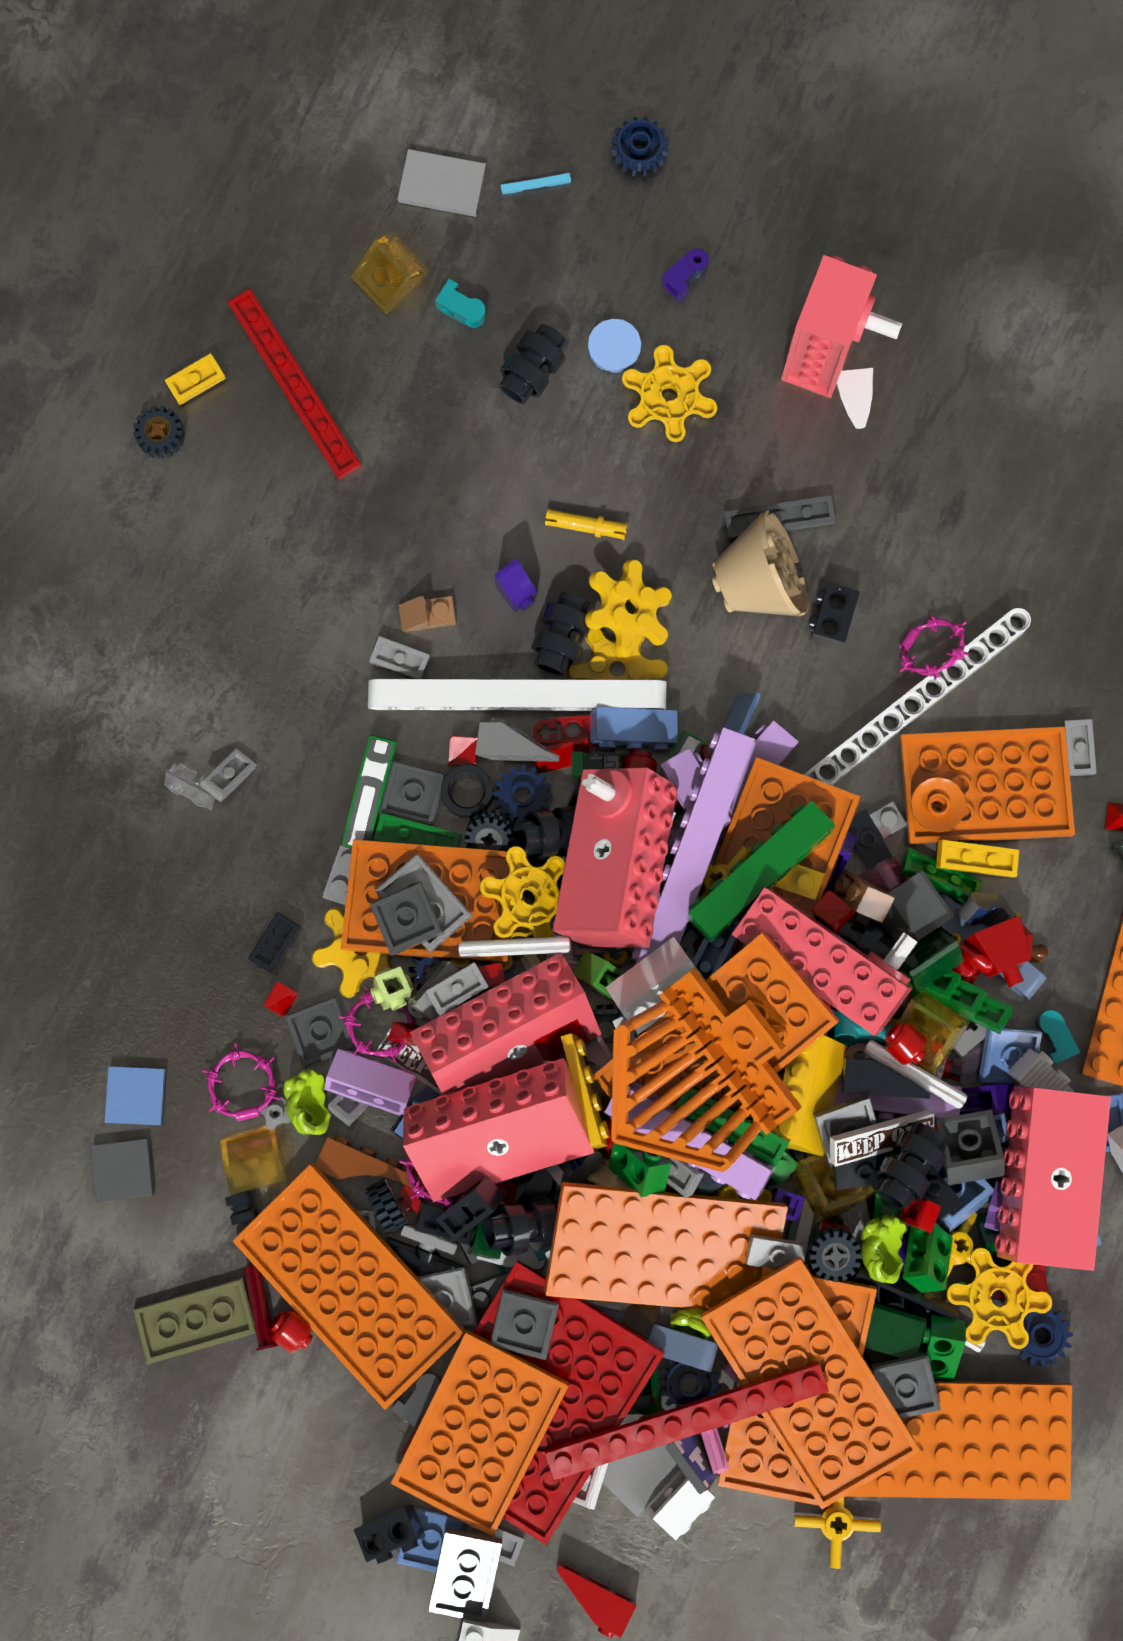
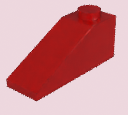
M559 1561L557 1564L558 1574L594 1624L599 1626L598 1631L609 1638H613L614 1635L621 1638L636 1608V1601Z

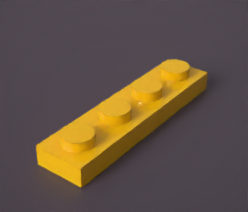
M572 1033L561 1036L590 1145L596 1149L608 1146L606 1138H609L610 1134L606 1122L601 1121L599 1111L602 1110V1105L598 1094H594L591 1083L594 1082V1075L590 1066L586 1067L584 1056L587 1055L584 1041Z

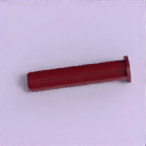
M253 1264L244 1267V1273L259 1347L256 1348V1351L277 1347L278 1345L271 1340V1331H269L271 1320L262 1273Z

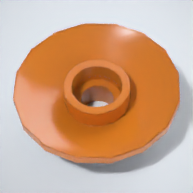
M940 777L927 779L919 784L912 794V814L917 822L927 830L935 832L949 831L957 826L965 815V795L960 787L949 779ZM938 802L941 805V810L935 811L932 808V803Z

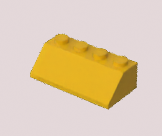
M825 1035L818 1038L784 1066L781 1080L802 1108L773 1129L791 1139L787 1148L818 1156H823L824 1150L813 1113L835 1105L843 1069V1057H845L847 1050L846 1045Z

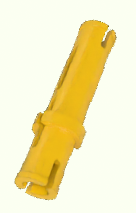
M550 508L547 510V520H545V526L595 534V537L601 538L602 535L625 540L626 529L628 528V523L606 520L604 516L595 518L551 510Z

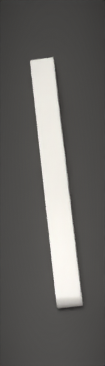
M1015 608L1009 611L965 646L964 652L977 651L981 660L974 662L967 655H963L964 659L958 660L951 666L959 671V678H951L947 674V668L938 673L940 677L937 680H934V676H927L803 775L829 785L836 783L1019 638L1030 626L1031 617L1029 613L1022 608ZM1016 617L1020 619L1022 628H1014L1010 623V618ZM989 635H998L1002 643L994 645L989 640ZM926 685H936L939 693L937 695H930L926 691ZM905 701H914L917 704L918 710L916 712L908 711L905 708ZM885 717L893 718L896 721V728H887L883 723V719ZM871 734L874 736L875 745L868 746L864 744L862 735ZM844 750L852 752L854 761L851 763L844 762L841 758V752ZM822 767L830 768L833 772V778L830 780L823 779L819 774V769Z
M368 680V709L593 711L596 707L666 710L667 682L661 680Z

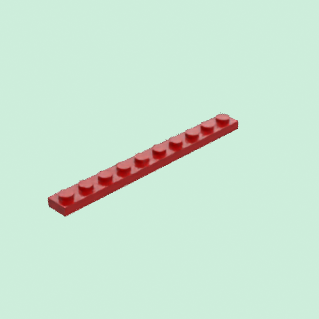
M817 1361L546 1449L545 1457L553 1479L557 1480L829 1392V1388L820 1362Z

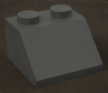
M922 870L889 892L895 899L881 924L894 943L897 942L903 932L918 942L952 919L954 915Z
M992 1110L936 1119L937 1131L947 1141V1146L943 1151L946 1156L943 1166L948 1185L1005 1176L1004 1155Z

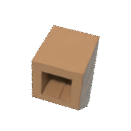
M846 869L843 870L841 876L836 880L833 893L855 912L881 923L895 899L882 888Z

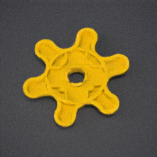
M660 345L654 351L655 367L651 372L641 373L635 369H629L622 376L624 386L637 391L641 397L640 404L629 412L628 421L633 427L641 428L650 420H660L665 425L666 437L669 441L680 442L685 437L684 420L687 416L697 414L703 418H711L717 412L716 402L702 396L698 389L700 382L710 375L711 366L706 360L700 359L689 367H679L674 362L673 350L667 345ZM665 389H673L677 393V397L667 402L662 397V392Z
M633 559L627 560L623 564L622 577L618 581L611 579L602 571H594L589 577L590 586L601 597V605L598 609L591 610L586 614L585 623L591 630H599L603 627L612 629L616 636L615 651L622 658H627L633 654L635 640L638 636L646 637L656 646L663 645L668 638L666 628L657 620L656 611L659 607H665L669 604L672 598L671 591L665 587H657L656 589L646 587L642 581V565L639 561ZM630 600L633 604L634 609H636L634 614H630L626 610V601Z
M600 628L599 630L590 629L588 636L585 637L586 643L592 649L591 658L585 663L569 665L566 674L569 680L660 679L666 676L668 665L663 659H647L641 654L640 647L645 640L644 636L636 638L635 649L631 656L627 658L620 657L615 651V641L609 640ZM613 663L624 665L625 673L622 676L615 677L610 673L609 668Z
M512 847L506 852V861L510 869L508 876L501 880L486 877L480 883V891L483 896L497 899L502 905V915L494 923V932L500 938H507L512 935L517 927L525 926L531 931L533 938L554 937L550 927V920L556 915L560 895L557 888V880L564 873L565 862L559 856H552L547 859L542 867H533L528 863L526 853L521 847ZM524 890H529L534 894L535 901L533 905L525 903L524 900L522 901L521 898Z
M336 907L330 908L325 912L324 921L333 930L334 939L330 945L316 948L311 955L313 964L320 968L329 965L339 967L343 974L339 985L340 993L346 998H353L358 995L360 985L364 979L375 977L377 973L384 969H394L390 962L391 955L367 953L359 956L353 951H342L340 948L344 913Z
M984 1248L975 1249L970 1255L971 1264L976 1271L974 1281L968 1285L952 1284L946 1293L949 1302L954 1305H966L972 1311L973 1319L966 1328V1339L973 1345H979L985 1341L989 1332L1000 1330L1006 1335L1010 1346L1016 1349L1024 1348L1029 1341L1028 1333L1023 1326L1025 1316L1030 1312H1048L1052 1307V1299L1047 1293L1034 1292L1027 1286L1026 1276L1032 1270L1034 1264L1012 1261L1008 1266L1000 1267L993 1262L988 1250ZM996 1290H1001L1006 1298L1004 1304L999 1307L995 1306L990 1298Z

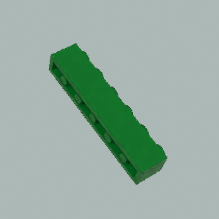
M810 801L806 806L803 804L799 805L791 813L792 819L785 825L782 822L771 831L770 835L772 837L766 843L763 841L757 843L750 851L751 856L745 862L739 860L729 870L731 874L724 881L721 878L718 879L709 888L711 892L704 899L701 897L697 898L689 906L690 912L688 913L687 920L710 944L751 908L765 887L772 889L833 833L835 823L813 801Z

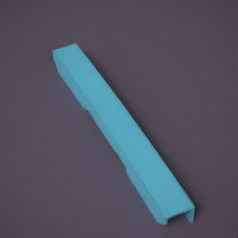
M570 173L501 184L502 194H509L571 183Z

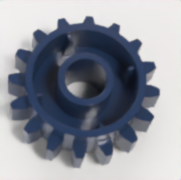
M634 117L631 122L623 121L622 129L618 127L615 129L616 136L611 139V145L613 146L611 148V156H616L615 165L623 164L622 172L625 173L628 169H631L632 176L635 177L637 171H641L643 177H646L648 169L656 173V164L664 165V157H668L669 152L667 148L669 138H663L665 136V129H659L657 121L652 123L648 121V117H644L643 120H638L637 117ZM643 144L646 147L643 149H638L634 147V145Z
M522 765L521 771L517 772L515 767L512 766L510 775H507L505 772L501 773L503 782L495 781V786L499 788V791L492 792V796L499 798V800L494 803V807H502L501 811L506 813L505 816L508 815L512 819V823L514 820L524 819L529 811L550 810L551 806L546 800L553 799V794L546 793V791L551 788V783H543L546 775L543 773L536 776L535 767L530 772H527L526 766ZM521 789L527 790L531 796L527 801L520 802L515 798L517 791Z
M1053 1306L1046 1313H1028L1023 1320V1326L1029 1336L1028 1344L1021 1349L1011 1346L1013 1350L1021 1351L1018 1358L1023 1360L1028 1356V1364L1032 1366L1038 1360L1040 1367H1046V1360L1056 1365L1057 1355L1065 1358L1066 1355L1062 1350L1064 1347L1071 1348L1072 1345L1066 1342V1338L1072 1337L1073 1333L1065 1330L1070 1325V1322L1060 1320L1064 1313L1057 1311L1053 1314ZM1043 1327L1046 1331V1338L1043 1342L1037 1343L1034 1338L1035 1331Z
M670 1359L668 1360L671 1366L670 1369H661L666 1378L659 1379V1384L665 1386V1389L660 1391V1395L669 1396L665 1402L667 1407L674 1403L676 1408L716 1395L714 1390L721 1388V1384L714 1381V1379L720 1376L719 1372L711 1373L679 1362L675 1363ZM689 1376L696 1378L698 1382L696 1389L691 1392H687L682 1388L683 1380Z

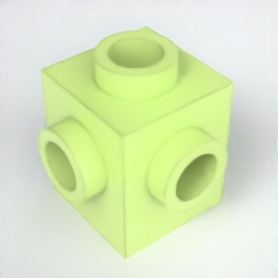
M400 966L395 969L387 968L377 973L374 977L373 988L370 989L375 1003H380L383 1010L389 1008L397 1010L407 1005L413 985L407 974L404 975ZM393 989L395 992L388 994L387 990Z

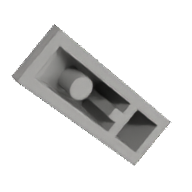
M491 718V722L479 723L475 755L489 760L559 762V755L518 728L508 725L505 719Z

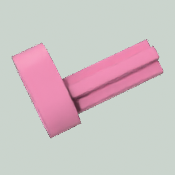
M729 1424L697 1434L702 1436L713 1474H720L725 1470H729L718 1433L719 1430L728 1428Z

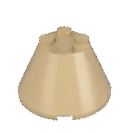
M769 510L762 512L720 557L712 562L716 576L712 577L714 588L717 592L722 591L724 604L729 613L740 611L789 616L805 615L809 609L808 592L805 578L798 577L795 563H798L799 559L793 544L774 513L768 515Z

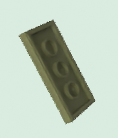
M244 1277L133 1309L147 1365L256 1334Z

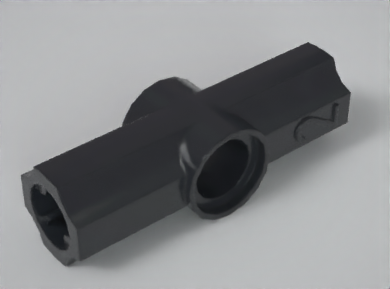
M388 1237L386 1240L390 1248L417 1277L465 1266L441 1257L437 1251L432 1253Z

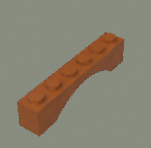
M337 1134L334 1139L327 1137L315 1164L321 1172L338 1180L354 1176L373 1175L386 1177L401 1182L404 1185L407 1184L412 1189L409 1184L408 1173L401 1170V1163L388 1157L385 1162L375 1158L377 1152L361 1146L360 1151L350 1147V1140ZM413 1169L412 1174L416 1182L420 1181L421 1183L422 1180L420 1176L418 1175L417 1171ZM426 1200L429 1205L441 1208L446 1207L441 1203Z

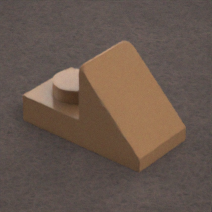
M419 596L398 605L402 632L456 625L452 596L425 600L424 596Z

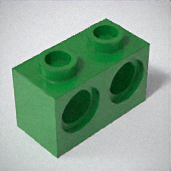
M614 1143L608 1168L631 1189L638 1192L639 1196L647 1197L650 1194L665 1192L672 1163L664 1156Z
M936 1223L932 1233L911 1226L903 1279L921 1293L946 1290L953 1237Z
M931 1315L929 1325L925 1327L921 1340L923 1344L919 1347L918 1354L927 1352L933 1378L954 1381L966 1343L965 1321Z

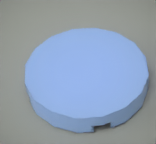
M609 319L602 321L594 327L589 336L588 352L590 359L598 368L610 371L611 373H619L628 370L638 360L641 350V339L638 331L632 324L620 319Z

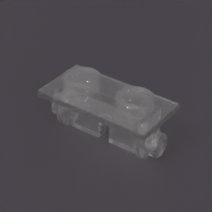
M173 764L170 771L166 770L164 785L171 792L191 799L199 807L213 810L215 797L200 786L201 781L205 778L204 776L197 783L194 782L197 773L182 764Z

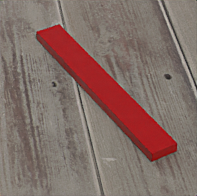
M249 288L227 301L338 480L362 467L252 290Z

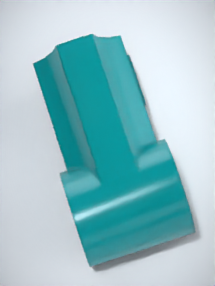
M840 1011L835 1012L836 1017L840 1021L834 1025L833 1040L846 1046H853L857 1043L867 1044L870 1040H873L885 1047L886 1041L884 1037L891 1029L889 1022L880 1034L874 1036Z

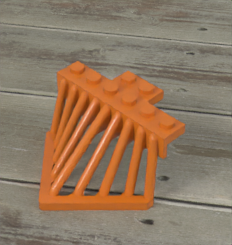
M694 967L659 995L663 1001L628 1019L614 1029L611 1139L619 1145L724 1172L736 1162L761 1130L767 1135L777 1125L799 1111L802 1106L767 1062L786 1045L751 1000H748L730 1014ZM667 1011H671L674 1014L670 1019L630 1043L631 1031ZM681 1026L684 1027L686 1031L629 1070L630 1057L672 1030ZM694 1040L697 1046L629 1096L630 1083ZM705 1055L708 1058L704 1064L628 1122V1111L701 1056ZM713 1071H718L719 1076L647 1134L635 1132ZM727 1085L731 1088L726 1095L674 1142L662 1139L665 1134ZM739 1099L741 1101V1107L700 1149L688 1146L695 1137L736 1100ZM751 1114L754 1118L753 1123L726 1155L715 1153L714 1151Z

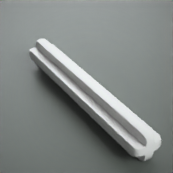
M567 936L462 941L459 943V955L463 958L567 953L570 951L571 944Z
M870 1040L867 1043L863 1053H867L868 1057L956 1108H961L966 1102L967 1095L913 1063L907 1065L900 1064L885 1050L884 1046Z

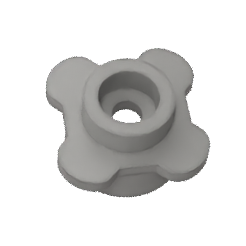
M280 1097V1100L275 1099V1102L268 1104L260 1112L265 1116V1125L270 1130H274L277 1126L284 1123H290L286 1112V1100ZM274 1111H278L277 1116L273 1115Z

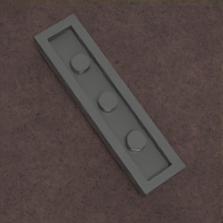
M831 495L724 512L728 540L737 539L762 512L768 510V515L774 513L786 531L830 525L836 522Z

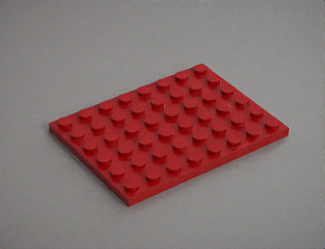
M518 1259L473 1333L491 1342L504 1288L560 1302L546 1360L509 1351L570 1383L503 1516L508 1522L547 1545L594 1468L554 1480L545 1457V1450L620 1426L661 1361L665 1351L583 1299L546 1296L544 1293L546 1276ZM424 1415L400 1452L401 1454L405 1455Z

